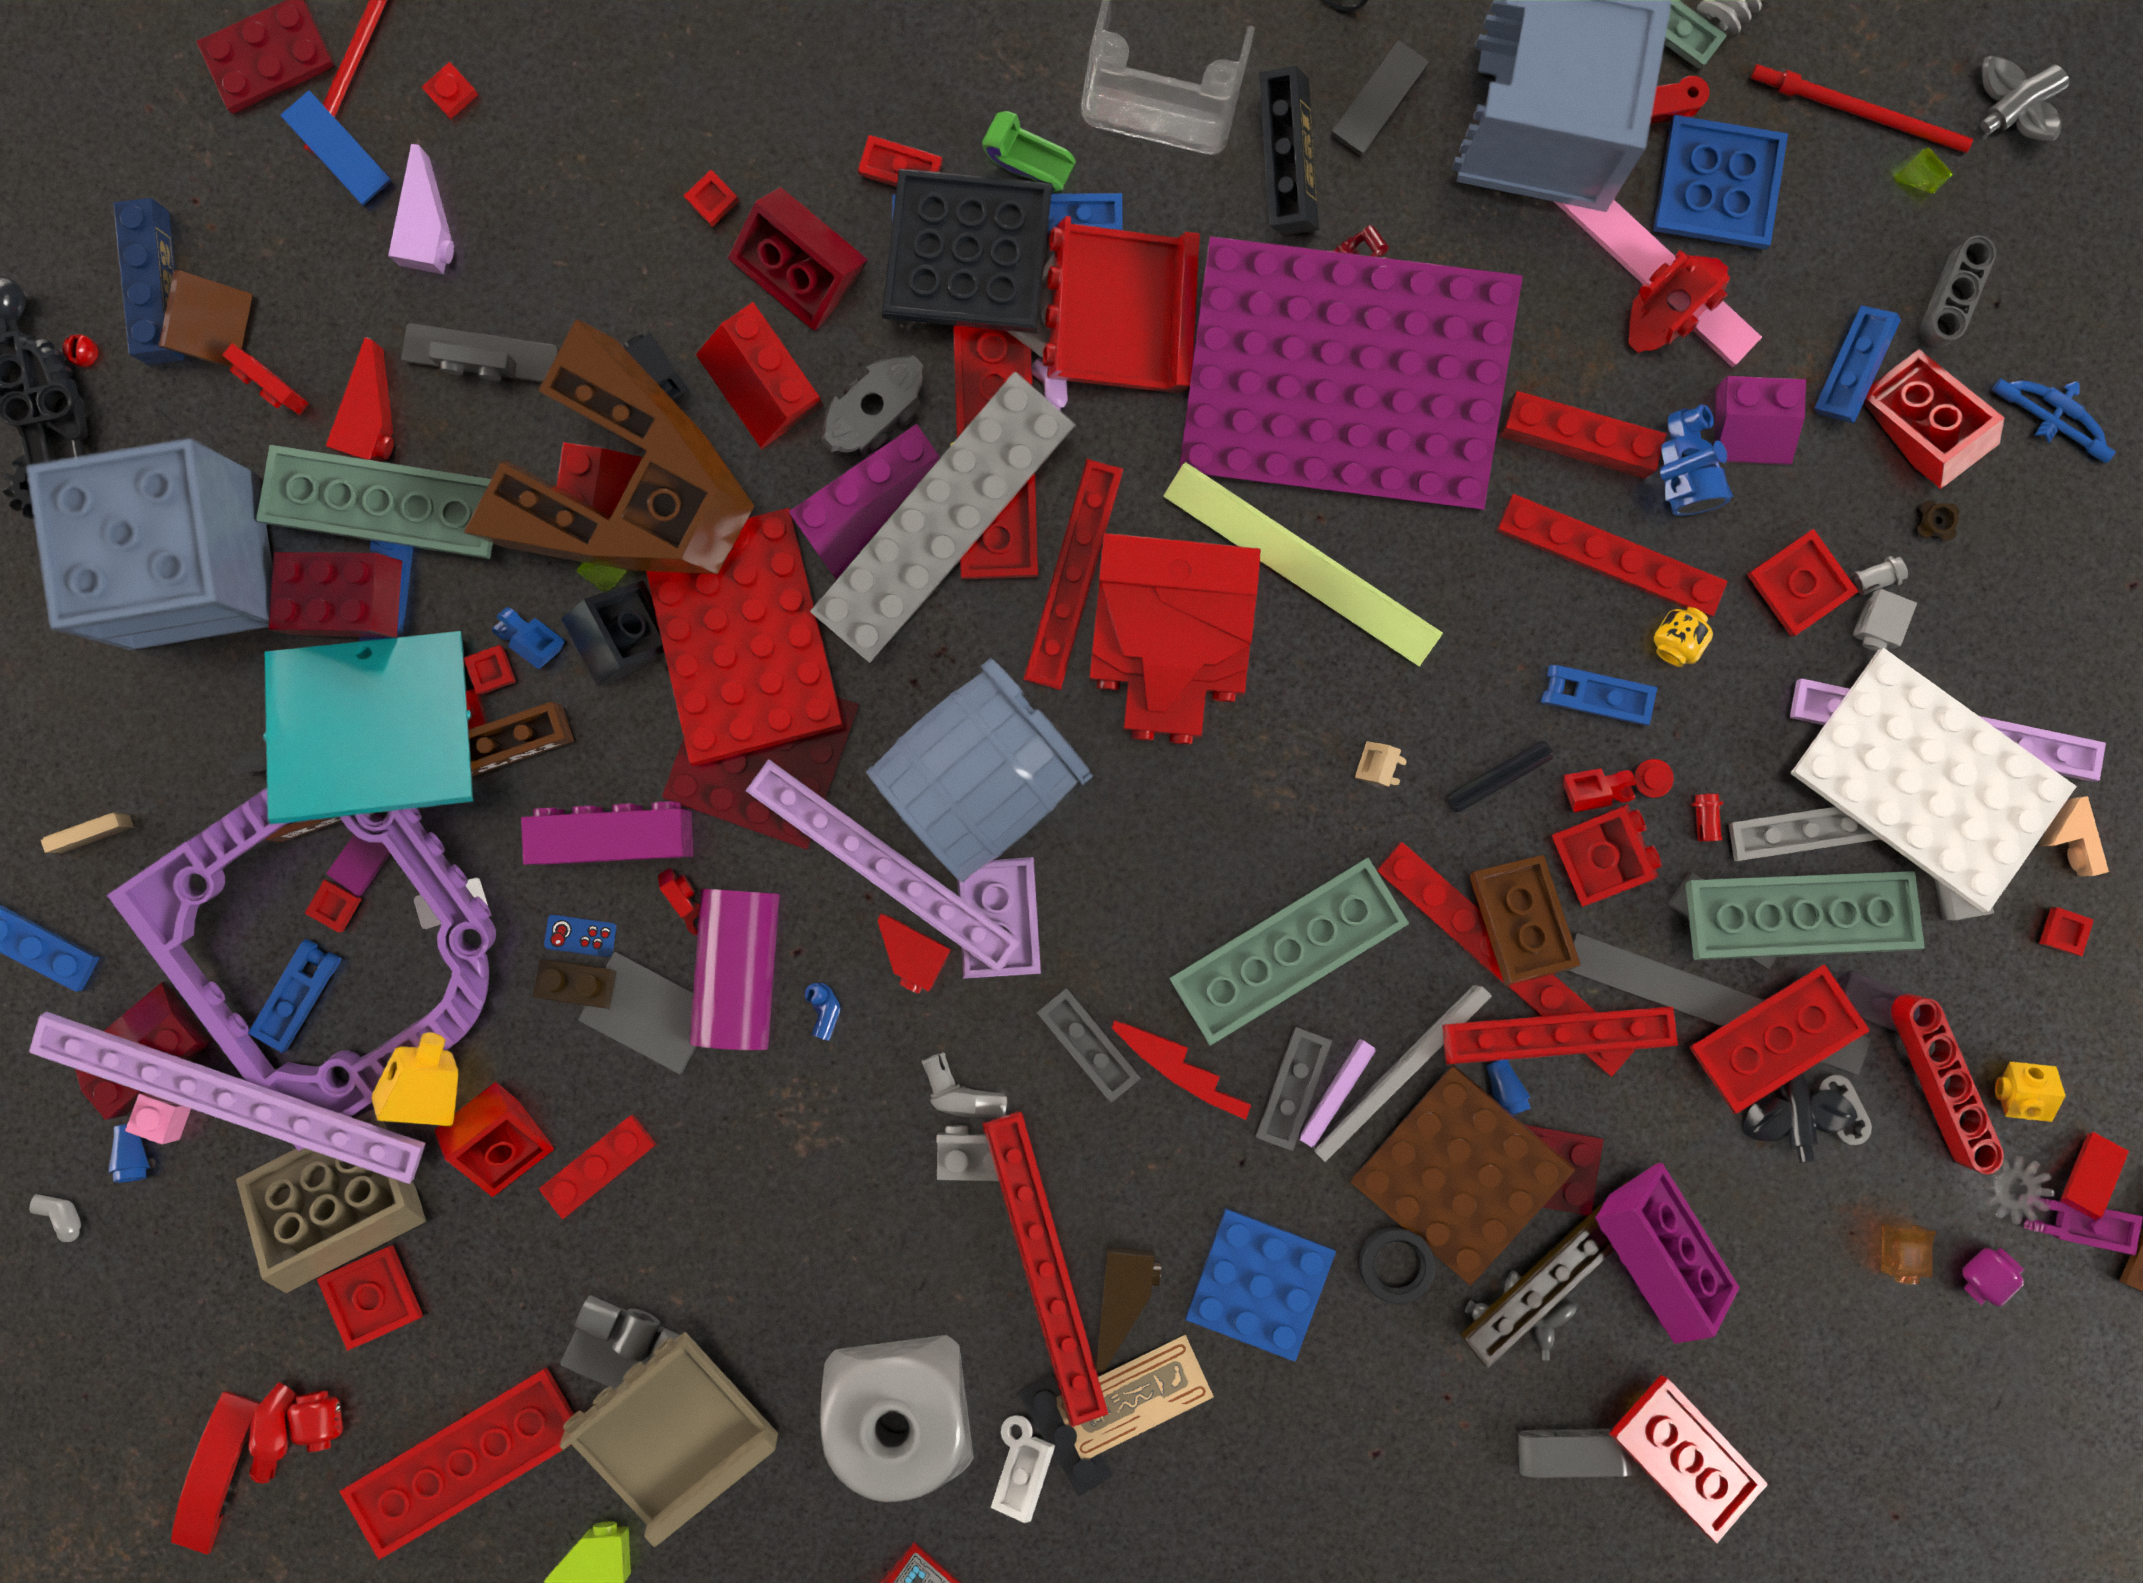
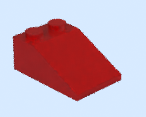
M1920 349L1872 384L1864 400L1866 407L1912 466L1940 489L2000 444L2004 417Z
M563 442L556 487L612 516L643 457L600 447Z

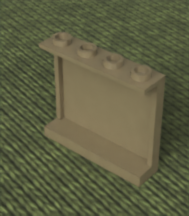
M686 1332L675 1340L672 1337L667 1338L656 1348L653 1353L655 1356L645 1365L642 1362L635 1364L624 1375L623 1379L625 1381L618 1387L613 1389L609 1386L603 1390L593 1401L594 1406L586 1413L578 1411L570 1417L563 1426L565 1432L559 1445L564 1450L572 1444L647 1524L644 1537L654 1548L774 1452L778 1432Z

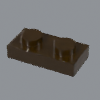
M540 959L533 997L610 1009L617 971Z

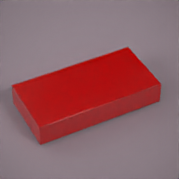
M2095 1132L2089 1133L2085 1138L2060 1201L2094 1220L2101 1219L2129 1151Z

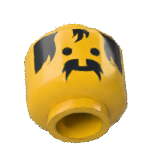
M1688 607L1687 610H1671L1654 636L1657 654L1666 662L1678 667H1683L1684 664L1696 663L1713 637V631L1706 623L1708 617L1693 607Z

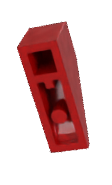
M365 337L326 447L347 457L383 462V460L389 458L394 445V440L391 438L393 435V425L384 351L372 339Z

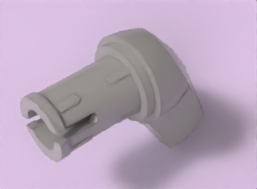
M945 1052L921 1060L933 1090L929 1100L937 1110L966 1118H999L1005 1115L1007 1106L1006 1095L1000 1092L973 1090L956 1084L949 1069Z

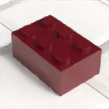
M274 552L268 629L295 636L397 638L402 560L379 553Z

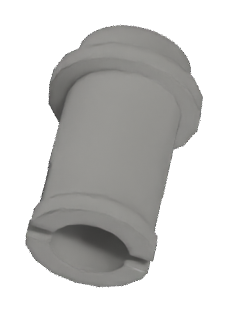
M1889 556L1881 564L1854 572L1853 576L1855 578L1853 579L1857 590L1864 596L1869 592L1891 584L1895 586L1901 585L1902 580L1908 578V571L1901 557L1893 558Z

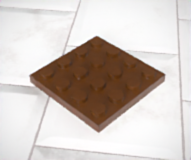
M1452 1064L1351 1178L1350 1182L1404 1229L1410 1230L1422 1237L1432 1249L1433 1254L1471 1286L1574 1173L1575 1168Z

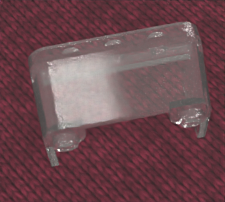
M1102 0L1090 47L1081 98V114L1083 119L1089 125L1205 154H1215L1223 150L1229 140L1255 27L1247 26L1239 62L1226 59L1213 61L1205 69L1200 85L1126 67L1129 56L1128 44L1121 35L1107 31L1111 18L1112 0Z

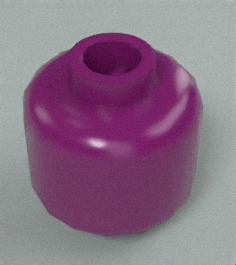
M2001 1247L1996 1251L1991 1248H1984L1962 1269V1275L1968 1282L1963 1289L1981 1306L1986 1301L1994 1306H2002L2024 1285V1279L2021 1276L2024 1269Z

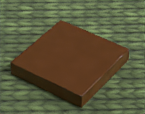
M174 271L158 347L231 368L233 363L222 354L232 343L242 349L252 294L184 271Z

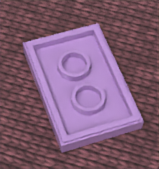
M1034 858L992 860L969 876L964 883L957 879L958 896L1021 941L999 974L961 947L963 978L1041 974Z

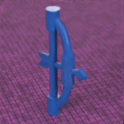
M2000 378L1991 390L2009 403H2017L2043 420L2035 436L2044 435L2048 444L2053 439L2054 434L2057 433V430L2086 447V452L2105 464L2114 456L2115 450L2107 446L2101 427L2085 411L2084 406L2071 399L2073 395L2080 394L2077 381L2065 386V389L2068 390L2066 394L2054 387L2049 388L2030 381L2020 380L2008 383ZM2024 390L2043 396L2044 401H2047L2057 409L2051 414L2021 395L2020 392ZM2065 413L2074 420L2079 419L2093 434L2095 439H2090L2060 420L2061 414Z

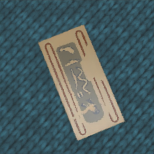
M1186 1335L1098 1377L1109 1414L1074 1426L1077 1432L1075 1448L1080 1459L1091 1458L1214 1397ZM1060 1395L1056 1397L1057 1408L1064 1423L1069 1425Z

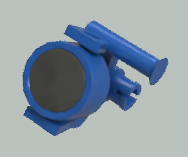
M1701 404L1692 410L1684 408L1668 416L1671 440L1664 442L1661 446L1664 465L1660 469V475L1662 480L1665 481V500L1670 502L1672 514L1692 515L1707 512L1727 504L1733 497L1726 480L1725 471L1718 462L1725 463L1727 461V452L1724 445L1720 441H1715L1713 446L1707 440L1701 439L1700 431L1712 428L1714 423L1712 412L1707 405ZM1682 454L1689 455V456H1686V457L1682 458Z

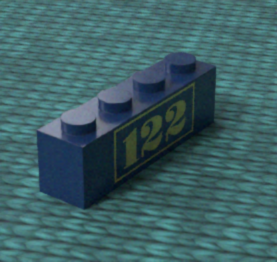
M153 198L113 202L129 355L146 365L183 361L184 354L158 347L173 272L175 271L169 211Z

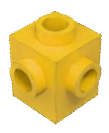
M2009 1062L2003 1076L1998 1077L1995 1085V1095L1998 1100H2001L2005 1117L2052 1122L2066 1097L2057 1066Z

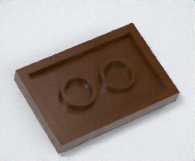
M1544 855L1474 871L1469 875L1505 986L1572 970L1581 966Z

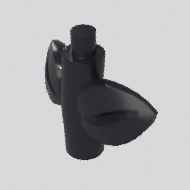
M1801 1073L1779 1087L1782 1098H1762L1751 1107L1744 1122V1133L1753 1139L1767 1142L1782 1140L1789 1136L1790 1149H1797L1799 1163H1811L1816 1161L1813 1146L1818 1145L1816 1130L1825 1133L1841 1131L1853 1124L1858 1115L1850 1101L1836 1091L1824 1089L1810 1094L1804 1073Z

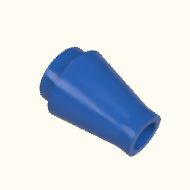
M1499 1060L1486 1065L1492 1098L1512 1115L1531 1109L1528 1101L1531 1096L1510 1066L1508 1060Z
M127 1124L113 1127L114 1138L108 1173L113 1174L114 1183L146 1179V1170L150 1168L141 1137L126 1132Z

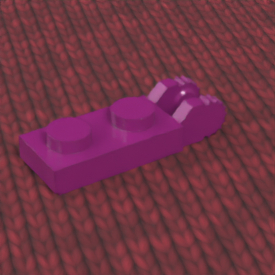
M2030 1195L2028 1204L2038 1209L2056 1210L2058 1213L2055 1225L2046 1224L2044 1221L2036 1219H2025V1229L2051 1234L2054 1238L2136 1255L2143 1216L2106 1208L2103 1217L2094 1220L2061 1201Z

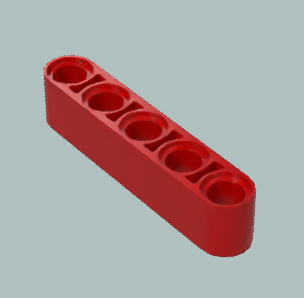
M1913 994L1900 995L1895 999L1891 1007L1892 1020L1952 1158L1957 1164L1981 1174L1995 1173L2003 1163V1149L1941 1006L1930 998ZM1919 1006L1920 1015L1914 1021V1011ZM1935 1042V1050L1932 1055H1929V1047ZM1948 1077H1950V1085L1945 1090V1081ZM1965 1112V1120L1960 1125V1117ZM1980 1147V1154L1975 1159V1152Z

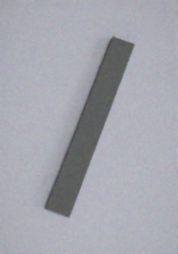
M1574 933L1572 938L1581 966L1568 970V972L1654 1003L1673 1007L1674 1010L1721 1027L1765 1001L1579 933ZM1862 1035L1822 1060L1821 1063L1854 1075H1859L1871 1038Z

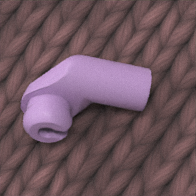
M1039 357L1032 364V375L1044 384L1045 398L1060 410V408L1065 407L1068 401L1066 380L1048 379V367L1043 366V360Z

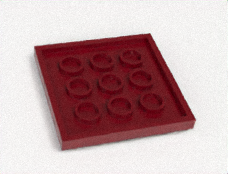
M837 697L844 728L694 767L689 763L683 737L661 798L681 803V805L809 850L812 842L809 836L746 792V789L769 759L820 797L827 800L861 705Z

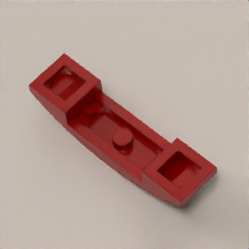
M228 1391L222 1392L192 1460L176 1511L171 1543L207 1555L211 1553L223 1518L220 1512L243 1445L250 1439V1425L253 1412L260 1402Z

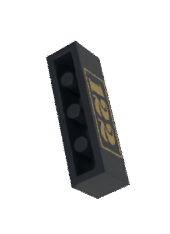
M1297 66L1259 72L1269 225L1282 236L1319 230L1309 78Z

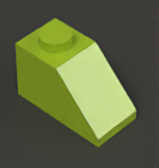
M612 1521L594 1524L593 1528L583 1535L544 1580V1583H625L631 1574L629 1527H617V1523Z

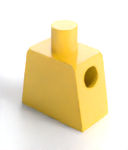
M424 1033L418 1048L400 1046L394 1050L371 1097L377 1120L452 1126L458 1069L452 1053L443 1050L446 1042L444 1037L436 1033Z

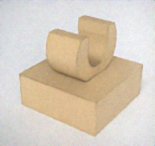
M1366 741L1355 778L1367 783L1388 787L1390 784L1399 785L1400 780L1394 778L1393 774L1396 765H1406V760L1400 756L1401 750L1398 748Z

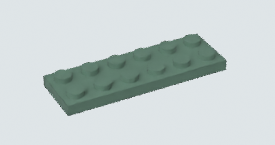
M270 445L256 521L262 524L490 559L493 543L464 533V530L491 479Z
M1366 858L1175 974L1169 980L1207 1043L1211 1046L1407 926L1409 922L1370 859Z
M1915 871L1691 880L1685 883L1694 960L1918 951L1925 948Z

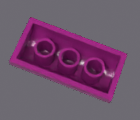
M701 888L690 1045L733 1050L768 1049L780 894Z

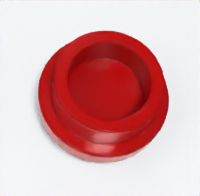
M1650 759L1642 762L1634 773L1635 787L1646 797H1661L1669 792L1673 785L1674 776L1670 766L1659 759Z

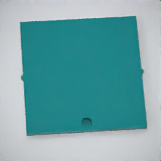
M461 631L265 652L266 732L263 738L267 745L268 821L270 825L473 801L468 719L471 717V713L467 710Z

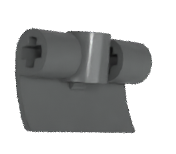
M589 1295L575 1323V1328L577 1329L560 1365L615 1389L625 1381L623 1379L624 1375L635 1364L642 1362L645 1365L655 1356L653 1354L663 1341L669 1337L675 1340L681 1334L660 1326V1321L647 1312L638 1309H629L627 1311L593 1295Z

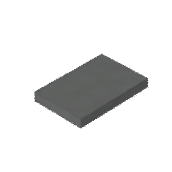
M614 951L605 968L617 971L610 1009L585 1006L578 1021L680 1075L683 1074L697 1047L689 1044L693 991Z

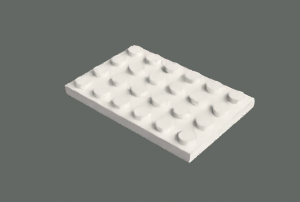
M1885 648L1877 651L1790 773L1983 913L1991 910L2077 787Z

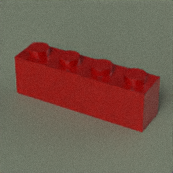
M1516 391L1508 401L1498 437L1646 479L1657 470L1662 453L1661 446L1665 442L1667 434Z

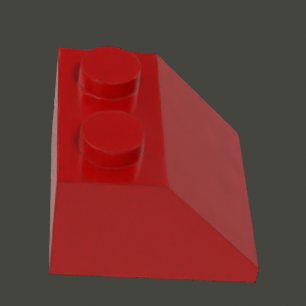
M497 1082L493 1083L454 1114L452 1126L439 1125L434 1129L445 1160L491 1197H494L554 1150L551 1142L522 1104Z

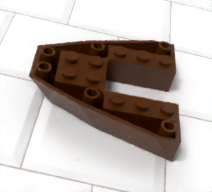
M576 319L538 391L647 450L612 516L508 460L501 461L464 533L509 549L631 571L718 574L751 514L754 504L704 433L624 347L611 336L582 320Z

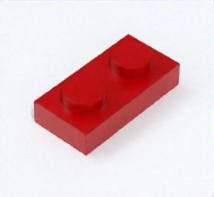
M869 135L858 167L859 176L897 187L899 169L940 172L943 160L940 156Z

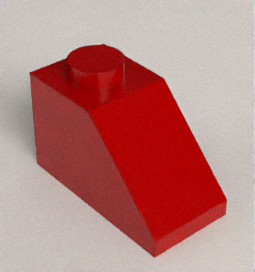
M881 913L877 921L893 972L902 977L899 984L917 994H920L922 988L930 991L952 949Z

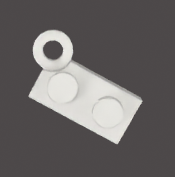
M1016 1415L1007 1418L1001 1427L1002 1439L1010 1449L991 1508L1026 1523L1032 1519L1055 1445L1037 1437H1032V1426L1028 1419ZM1015 1424H1018L1022 1429V1436L1019 1439H1015L1011 1433V1429Z

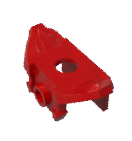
M1679 250L1673 264L1670 266L1666 262L1662 264L1650 277L1649 280L1652 283L1650 285L1646 283L1642 285L1638 291L1639 295L1633 301L1629 324L1628 344L1637 353L1644 350H1656L1665 344L1669 345L1679 335L1682 338L1686 337L1700 322L1698 317L1707 308L1713 311L1723 302L1728 295L1725 289L1730 277L1727 274L1728 267L1720 259L1690 256ZM1682 291L1688 295L1690 305L1683 311L1672 310L1667 303L1668 296L1672 292Z

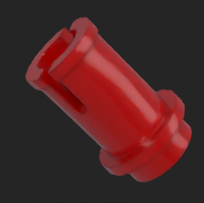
M1719 793L1695 794V802H1692V807H1696L1697 841L1722 840L1720 805H1724V803L1719 801Z

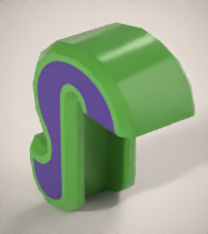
M1002 111L996 114L982 140L985 153L1000 167L1036 182L1052 183V192H1058L1063 189L1076 164L1074 156L1067 149L1021 129L1017 114L1009 111Z

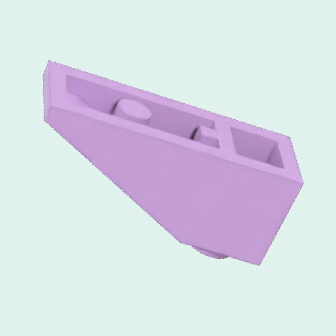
M411 144L388 256L402 267L444 274L446 263L449 264L453 258L454 244L451 241V234L430 158L419 145Z

